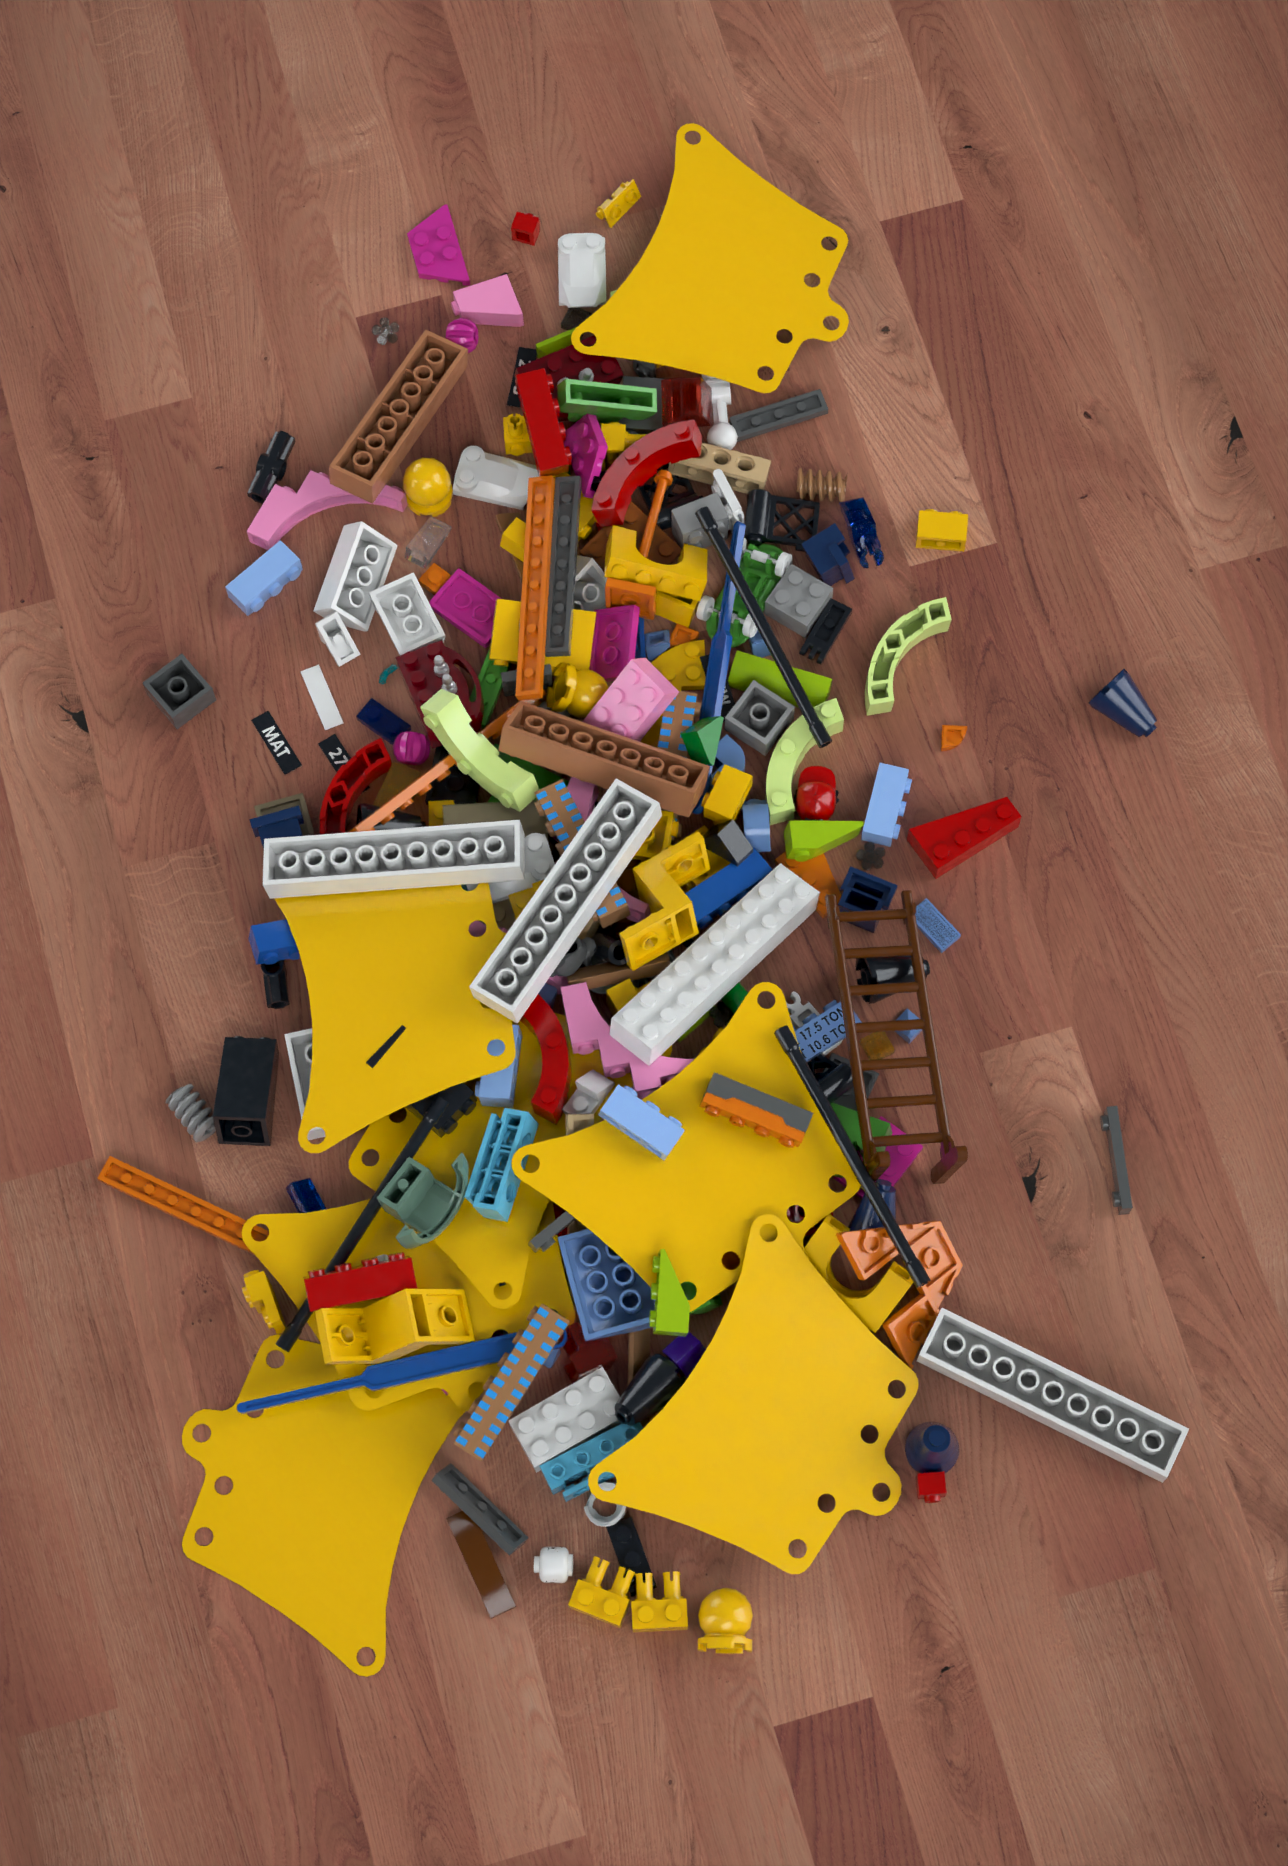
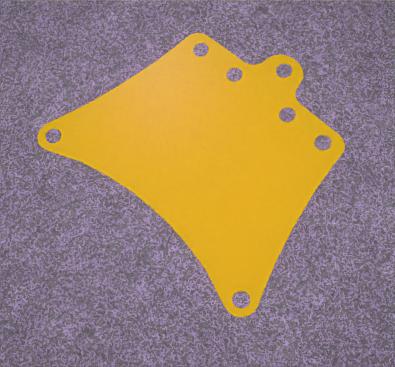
M694 123L685 124L677 131L675 171L663 214L649 245L630 275L606 304L575 328L571 336L572 345L576 350L587 355L632 359L670 366L715 377L756 392L771 393L781 383L803 341L813 338L827 342L836 341L847 331L849 324L848 314L845 309L830 298L828 293L831 280L848 244L847 234L837 225L800 205L763 179L735 157L705 128ZM689 131H696L699 133L701 140L698 144H689L685 140V134ZM833 237L837 241L836 249L831 251L824 249L821 244L822 239ZM808 273L818 275L820 284L816 287L807 286L804 282L805 275ZM825 317H836L839 320V327L835 330L825 328L823 324ZM781 329L789 330L793 336L792 341L786 344L779 342L776 337L777 332ZM582 333H593L596 337V343L590 347L584 346L580 342ZM762 366L770 367L774 372L773 378L769 381L760 379L757 374L758 369Z
M478 883L477 887L472 891L464 890L461 885L274 898L288 921L299 950L310 1000L312 1018L310 1087L298 1132L299 1144L305 1151L309 1153L326 1151L355 1132L403 1107L449 1087L501 1071L513 1063L516 1049L512 1020L492 1008H484L480 1001L473 997L469 987L507 934L502 932L497 926L489 883ZM474 921H483L486 924L485 933L479 937L472 936L469 933L470 924ZM402 1025L406 1027L404 1032L373 1068L370 1067L366 1062ZM494 1039L502 1040L505 1044V1050L499 1056H492L487 1051L488 1043ZM320 1127L325 1131V1139L321 1143L312 1144L308 1141L307 1136L312 1128Z
M770 982L756 984L749 991L728 1025L705 1050L675 1077L642 1099L645 1103L650 1101L658 1106L659 1112L665 1117L672 1116L681 1122V1128L685 1130L665 1161L606 1120L570 1135L523 1146L514 1153L511 1160L512 1170L521 1181L559 1205L592 1231L629 1264L650 1287L652 1283H656L657 1273L652 1272L653 1257L658 1256L661 1249H665L680 1285L683 1282H691L696 1286V1296L688 1300L690 1312L738 1281L750 1228L758 1216L773 1214L779 1217L808 1257L803 1247L805 1233L854 1196L861 1186L791 1060L783 1051L774 1034L779 1028L788 1025L797 1041L784 994L776 984ZM763 991L771 992L775 997V1004L769 1009L762 1008L757 1002L758 995ZM713 1073H718L812 1112V1118L799 1147L789 1148L783 1146L778 1142L779 1139L770 1135L768 1138L759 1136L753 1132V1128L745 1125L744 1127H738L731 1124L729 1119L724 1116L714 1117L705 1113L704 1108L699 1106ZM526 1155H534L539 1159L540 1166L537 1171L528 1173L522 1169L521 1161ZM839 1174L846 1179L847 1186L844 1191L836 1193L830 1189L828 1182L831 1176ZM798 1205L804 1209L805 1217L802 1222L792 1223L788 1220L787 1210L790 1206ZM764 1224L760 1228V1236L764 1241L772 1242L777 1237V1229L772 1224ZM732 1251L738 1254L740 1264L736 1269L728 1270L723 1266L722 1257L726 1252Z
M480 1002L484 1008H490L487 1005ZM555 1013L562 1026L571 1058L572 1080L568 1093L569 1101L577 1090L575 1081L591 1070H595L604 1076L599 1049L585 1055L573 1054L566 1016ZM512 1021V1025H519L521 1029L522 1042L513 1108L509 1109L521 1110L524 1107L532 1106L531 1100L539 1085L542 1072V1052L534 1034L521 1021L518 1023ZM672 1045L661 1056L670 1057ZM631 1072L626 1073L620 1078L606 1077L613 1081L615 1085L594 1113V1124L602 1120L598 1116L599 1112L618 1084L622 1087L625 1085L630 1088L634 1087ZM481 1077L464 1083L475 1093L476 1081H480ZM476 1097V1107L469 1115H463L457 1121L458 1125L452 1133H445L441 1138L431 1130L413 1159L430 1169L435 1179L455 1190L456 1173L452 1164L460 1153H463L469 1166V1183L491 1113L497 1114L501 1119L503 1110L507 1107L482 1106L479 1097ZM404 1107L407 1111L406 1119L400 1123L391 1121L389 1115L371 1123L349 1159L351 1174L375 1192L421 1122L406 1107ZM564 1113L557 1125L540 1116L532 1115L539 1123L533 1143L566 1136V1116ZM369 1149L376 1150L379 1153V1161L374 1166H366L362 1162L363 1153ZM529 1155L524 1171L528 1173L537 1171L540 1166L539 1159L534 1155ZM521 1181L508 1222L484 1218L464 1198L452 1222L433 1241L460 1268L487 1303L497 1309H508L519 1301L522 1294L530 1252L528 1244L536 1235L550 1199ZM500 1282H506L512 1288L511 1296L505 1300L497 1299L494 1295V1288Z
M532 1106L521 1109V1111H527L531 1115L539 1116L534 1113ZM370 1199L309 1213L254 1215L243 1225L242 1240L280 1283L296 1307L300 1309L307 1298L303 1277L309 1276L308 1271L321 1268L326 1269ZM551 1200L543 1213L536 1235L555 1221L553 1201ZM382 1207L345 1262L351 1263L352 1267L362 1265L361 1260L375 1258L383 1254L390 1255L403 1252L405 1256L412 1258L417 1289H464L475 1339L474 1342L492 1338L493 1333L500 1329L507 1331L509 1334L518 1332L520 1329L526 1330L530 1323L527 1320L528 1315L534 1306L539 1308L541 1304L556 1310L560 1315L570 1320L569 1325L565 1329L566 1331L572 1327L575 1321V1310L561 1260L558 1235L553 1238L556 1242L545 1252L540 1249L535 1253L530 1248L522 1294L519 1301L508 1309H497L487 1303L460 1268L433 1240L413 1249H406L401 1246L396 1236L405 1224L385 1212ZM257 1224H265L269 1229V1236L261 1242L255 1241L251 1236L252 1228ZM498 1283L495 1286L494 1295L497 1299L505 1300L511 1296L512 1288L508 1283L500 1287ZM388 1296L331 1308H364ZM314 1311L307 1323L320 1341ZM444 1313L446 1320L449 1322L448 1315ZM341 1332L342 1338L347 1341L346 1335ZM463 1344L426 1345L397 1359ZM498 1363L386 1388L378 1398H370L366 1394L365 1386L350 1389L347 1392L356 1407L361 1410L370 1411L428 1389L440 1388L448 1392L458 1408L468 1411L474 1402L468 1396L470 1385L476 1382L485 1385L491 1375L496 1377L500 1367L497 1366ZM376 1364L333 1365L342 1380L362 1375L368 1366Z
M763 1214L758 1216L752 1223L740 1277L720 1325L701 1359L665 1407L633 1439L603 1459L591 1470L588 1477V1486L591 1493L602 1501L653 1513L688 1525L739 1546L789 1574H800L805 1572L846 1512L860 1510L873 1516H880L891 1511L897 1504L901 1495L902 1485L900 1477L886 1461L885 1448L917 1393L918 1378L916 1373L876 1338L839 1298L810 1262L784 1222L773 1214ZM764 1224H772L776 1227L777 1237L774 1241L766 1242L761 1238L760 1228ZM900 1380L904 1383L906 1391L901 1398H893L889 1394L888 1386L891 1381ZM866 1425H873L878 1430V1439L872 1444L864 1442L861 1438V1430ZM603 1472H611L615 1475L616 1486L613 1490L604 1491L599 1487L598 1478ZM878 1483H885L890 1489V1496L884 1502L877 1501L872 1494L873 1487ZM830 1494L834 1497L836 1506L832 1512L824 1513L819 1509L818 1499L821 1495ZM795 1539H800L806 1544L807 1551L802 1558H794L789 1553V1544Z
M273 1335L265 1339L260 1346L235 1404L223 1411L212 1409L197 1411L188 1419L184 1426L182 1445L187 1454L201 1462L206 1475L183 1536V1552L192 1561L239 1584L283 1613L316 1638L355 1674L365 1677L371 1676L380 1671L385 1662L386 1604L392 1568L408 1513L418 1488L436 1453L458 1419L466 1411L458 1408L450 1395L446 1396L440 1388L428 1389L370 1411L361 1410L356 1407L346 1390L264 1409L261 1416L251 1418L247 1413L241 1414L238 1412L237 1405L239 1403L341 1380L334 1365L325 1364L321 1344L297 1339L290 1352H287L276 1345L281 1335ZM274 1350L282 1352L285 1358L283 1365L276 1369L269 1367L266 1362L267 1355ZM476 1382L470 1385L468 1388L470 1399L475 1401L483 1393L484 1390L482 1388L484 1385L482 1383ZM366 1387L365 1391L370 1398H378L382 1395L384 1389L372 1391ZM199 1424H205L211 1430V1436L206 1442H197L193 1438V1429ZM222 1476H227L233 1481V1489L226 1495H221L215 1490V1482ZM203 1527L209 1528L213 1532V1540L207 1546H200L195 1541L196 1531ZM363 1647H370L375 1652V1661L370 1666H362L357 1661V1653Z

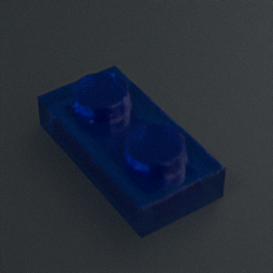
M373 698L368 701L356 716L359 722L392 745L400 733L411 730V725Z
M310 1178L291 1182L286 1187L298 1213H309L326 1209Z

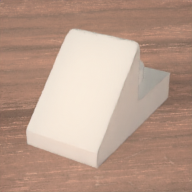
M337 611L315 623L321 641L326 644L337 666L340 667L361 655Z
M595 1070L589 1071L575 1081L577 1090L562 1109L563 1113L594 1114L615 1083Z

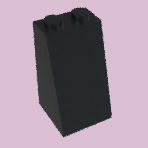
M402 1025L366 1063L373 1068L404 1032L406 1027ZM465 1083L449 1087L406 1106V1108L418 1119L422 1120L424 1113L436 1095L450 1103L438 1123L431 1129L442 1138L445 1133H452L458 1125L457 1121L463 1115H469L476 1107L475 1102L477 1098L475 1093Z
M242 1036L225 1037L213 1111V1120L219 1144L271 1146L279 1060L277 1039L267 1037L245 1038Z

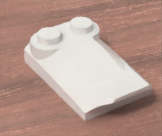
M569 233L558 239L559 306L578 308L597 307L598 305L606 304L605 237L597 233Z
M469 446L463 450L454 478L453 495L524 510L528 497L529 478L539 477L537 467L533 464L485 453L478 446Z
M414 572L369 592L375 610L379 614L399 655L440 640L444 643L445 633Z
M531 833L525 837V880L489 883L492 903L509 899V894L532 888V883L545 880L555 865L545 834ZM478 883L466 884L468 891L474 890Z

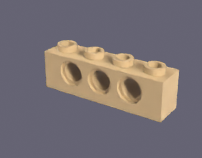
M702 443L700 457L682 460L672 465L669 462L668 471L672 475L713 485L715 480L713 472L716 469H720L723 471L732 490L748 494L751 490H764L771 460Z

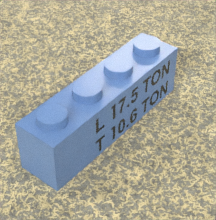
M833 1000L823 1007L825 1012L819 1016L813 1013L802 1021L804 1025L796 1029L793 1026L798 1045L806 1062L846 1038L841 1002L837 1003L836 1000ZM854 1012L855 1023H862Z

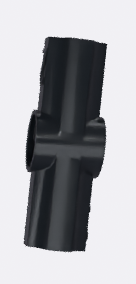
M275 432L266 453H262L258 459L256 475L247 492L248 497L252 498L255 502L263 504L277 481H281L285 475L287 459L295 444V438L287 432Z
M284 960L270 965L261 964L267 1007L281 1009L290 1005L286 979L287 971ZM273 966L280 967L277 972H268V970Z

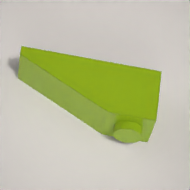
M790 820L784 830L787 859H795L799 862L813 859L857 837L864 823L863 821Z

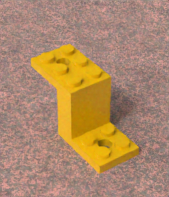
M699 831L685 837L677 844L662 850L659 854L632 868L639 898L641 901L649 904L651 911L647 918L627 927L619 933L627 965L632 971L699 934L692 901L680 888L710 870L704 837Z
M403 1289L364 1308H321L315 1311L325 1364H380L395 1360L426 1345L467 1344L475 1341L464 1289ZM444 1313L448 1315L449 1322L446 1320ZM341 1332L346 1335L347 1341L342 1338Z

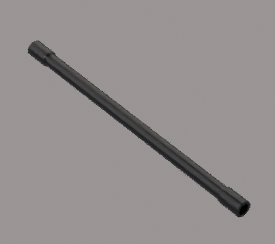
M707 506L700 508L695 512V515L713 544L809 725L813 738L819 748L828 746L832 743V739L823 722L820 721L723 539L711 511Z
M788 1025L779 1028L774 1032L778 1042L791 1060L902 1258L916 1288L926 1285L931 1281L927 1272L911 1249L802 1055L799 1045Z
M437 1095L424 1113L420 1124L324 1270L325 1273L335 1271L336 1265L345 1264L382 1207L377 1197L407 1158L411 1157L413 1159L431 1129L438 1123L450 1103ZM307 1298L276 1342L277 1346L287 1352H290L301 1335L303 1327L314 1312H310Z

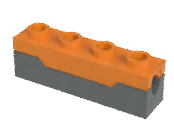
M715 1072L710 1079L699 1106L704 1108V1112L714 1117L724 1116L735 1126L744 1127L745 1125L753 1128L755 1134L768 1138L770 1135L779 1139L778 1142L781 1145L789 1148L799 1147L802 1143L813 1115L810 1111Z

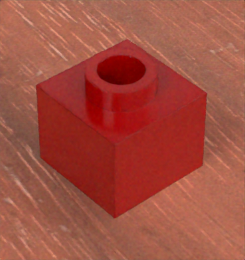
M517 212L511 226L512 240L535 246L540 233L539 217L531 213Z
M945 1472L918 1473L916 1475L917 1499H924L925 1503L941 1502V1498L947 1494Z

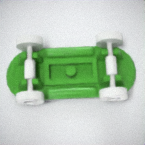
M744 538L739 569L762 612H764L766 599L792 564L793 557L791 554L783 552L780 548L770 544L759 546L749 544L748 549H746L747 540ZM724 586L716 601H714V598L705 595L697 607L696 616L698 619L706 621V629L711 640L718 629ZM737 590L729 631L733 637L731 648L743 644L749 637L752 638L758 630Z

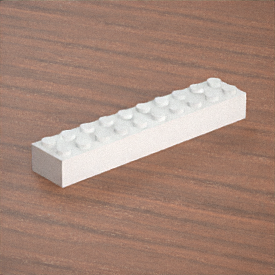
M617 778L614 780L469 986L475 999L513 1022H519L662 817L659 802Z
M520 820L264 839L263 887L270 899L525 880V833Z
M780 863L611 1018L610 1036L650 1066L816 910L820 892Z
M941 1308L917 1359V1362L1162 1483L1167 1479L1189 1431V1428L944 1308Z

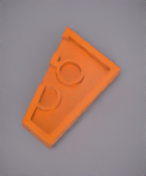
M785 851L775 859L777 866L781 863L820 892L816 911L822 918L828 915L825 900L827 894H836L838 906L842 896L824 853L813 859L799 862L795 859H787Z

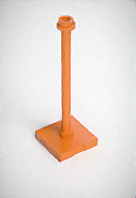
M659 470L654 478L657 486L639 548L640 554L646 558L648 557L666 487L670 486L673 481L672 474L667 470ZM607 577L605 584L606 608L636 605L640 607V618L654 620L656 614V587Z

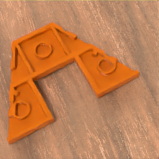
M936 1220L899 1225L931 1281L917 1288L919 1295L882 1324L899 1359L911 1369L914 1367L912 1362L920 1346L924 1345L927 1333L932 1329L944 1296L949 1295L953 1287V1281L959 1275L963 1266L941 1221ZM884 1227L836 1233L859 1280H866L899 1254Z

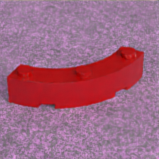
M695 420L681 421L659 428L634 442L616 458L602 477L593 499L591 511L600 527L624 524V518L632 500L631 495L637 487H641L648 479L655 475L658 468L669 462L672 465L682 460L700 457L702 435Z
M381 738L359 749L345 765L343 764L333 777L322 802L320 835L347 833L348 819L357 798L370 783L392 770L391 758Z
M538 994L519 1020L534 1034L542 1052L541 1077L537 1090L531 1100V1105L535 1114L557 1125L563 1114L562 1109L567 1104L569 1098L568 1093L572 1080L571 1058L567 1041L557 1016L547 1002Z

